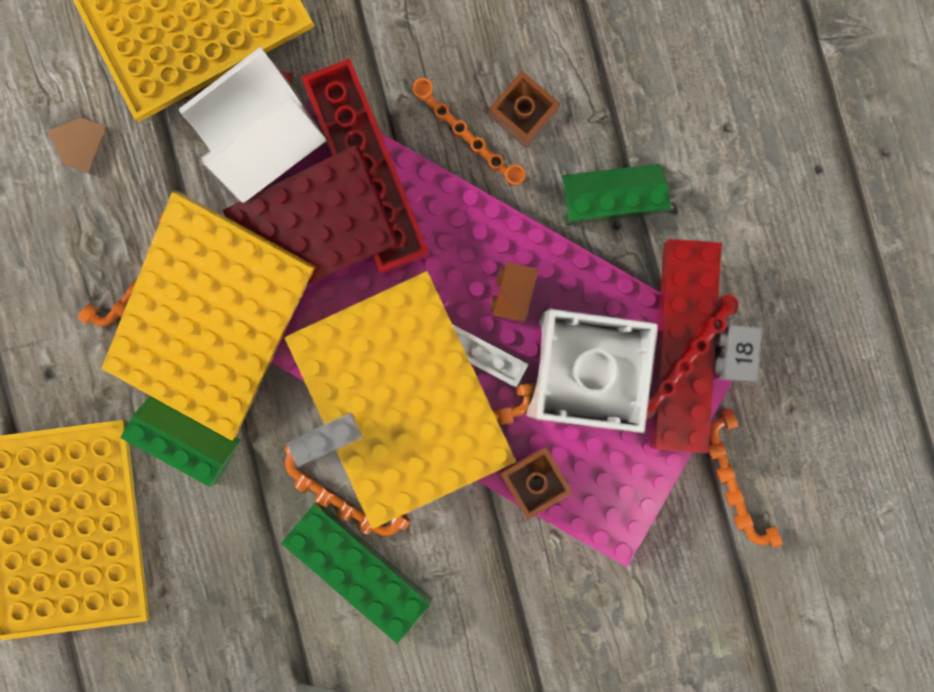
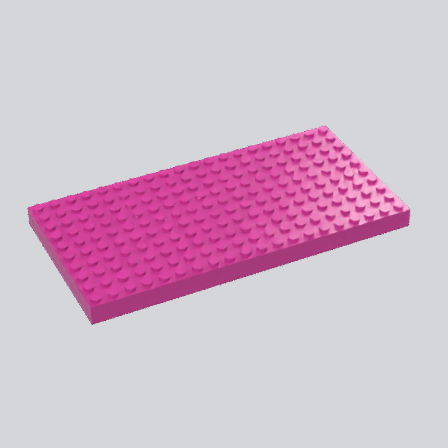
M309 98L305 106L324 135ZM381 133L430 256L384 275L380 273L372 256L306 286L271 363L304 381L285 340L286 336L428 271L453 325L528 364L518 385L537 383L542 349V330L539 324V316L542 312L558 310L657 324L648 398H651L654 392L660 292ZM327 141L262 190L332 157L333 155ZM507 262L538 269L526 321L523 324L494 318V311L489 310L492 296H498L500 286L496 285L500 267L505 268ZM471 364L492 410L516 407L522 404L523 395L518 396L516 387ZM713 379L711 419L733 381ZM527 413L513 417L514 423L499 425L516 461L547 447L573 491V494L536 516L625 567L629 566L693 453L650 448L652 417L645 420L644 433L536 419L527 416ZM500 470L476 480L518 505L502 478Z

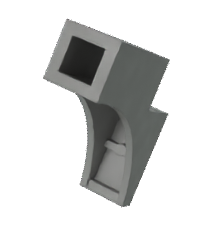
M353 412L301 435V437L288 442L287 445L297 467L362 438L363 434Z

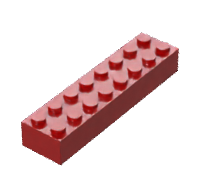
M348 58L301 77L332 155L334 156L354 145L360 147L398 242L397 246L373 256L380 273L384 275L429 257V251L351 59Z
M668 239L663 244L653 395L657 391L658 383L661 380H666L674 370V363L678 359H682L689 351L691 341L699 338L707 328V321L718 314L722 242ZM715 320V321L713 322V327H714L716 330H717V320ZM716 334L709 342V350L704 354H699L692 363V372L688 375H683L676 383L675 393L672 396H666L657 407L656 414L652 417L650 448L698 453L709 452ZM698 341L696 344L699 351L703 349L701 341ZM682 362L680 364V370L684 372L687 368V365L685 362ZM665 383L663 391L667 393L670 390V385Z

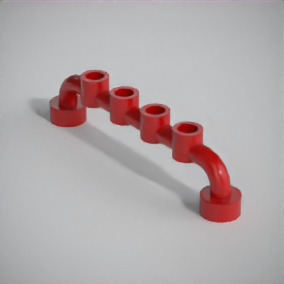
M727 294L719 297L718 314L716 317H712L707 321V328L701 336L691 341L689 351L682 359H678L674 363V370L666 380H661L658 383L657 391L651 398H648L646 419L656 414L657 407L666 396H672L675 393L676 383L683 375H688L692 372V363L699 354H704L709 350V342L714 335L726 329V320L739 307L735 296ZM715 320H717L720 324L718 330H716L713 327V322ZM698 341H701L703 343V349L701 351H699L696 347ZM682 362H685L687 365V368L684 372L680 370V364ZM665 383L670 385V390L667 393L663 391Z

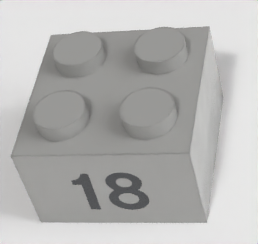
M728 325L723 332L716 333L713 379L757 382L762 328Z

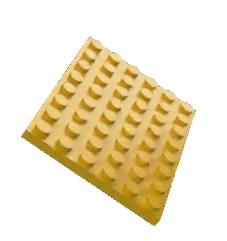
M73 0L130 112L138 123L213 83L259 47L265 53H268L315 27L301 0Z
M174 191L171 193L101 369L233 441L241 428L315 266L188 196Z
M428 271L285 337L324 425L353 412L363 434L362 438L338 448L336 451L372 529L516 462Z
M126 419L0 436V640L145 622L150 619L130 447L128 442L120 438L127 426Z

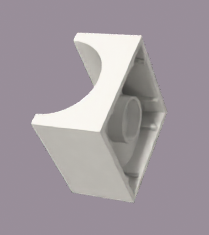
M261 47L179 109L181 115L195 129L210 150L208 154L201 158L204 165L242 203L246 202L327 141L296 90Z
M548 310L540 313L539 324L542 330L540 368L535 393L530 405H528L527 416L542 420L644 433L657 324L558 310Z

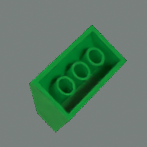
M660 164L561 176L567 225L664 214L671 209L668 183Z
M149 396L132 415L120 437L208 487L218 483L241 441L238 438H234L231 441L152 396Z

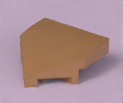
M80 117L47 131L63 164L89 174L106 127Z

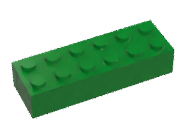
M317 502L313 504L281 542L286 549L396 644L399 643L431 605L432 598L327 507Z

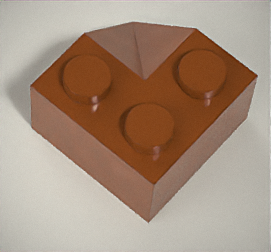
M521 71L491 105L488 117L526 148L558 112L561 103L525 72Z
M510 262L506 263L505 268L500 267L496 285L500 286L498 296H492L489 310L494 311V318L523 324L526 321L538 269Z
M547 447L522 457L499 471L527 520L573 494Z

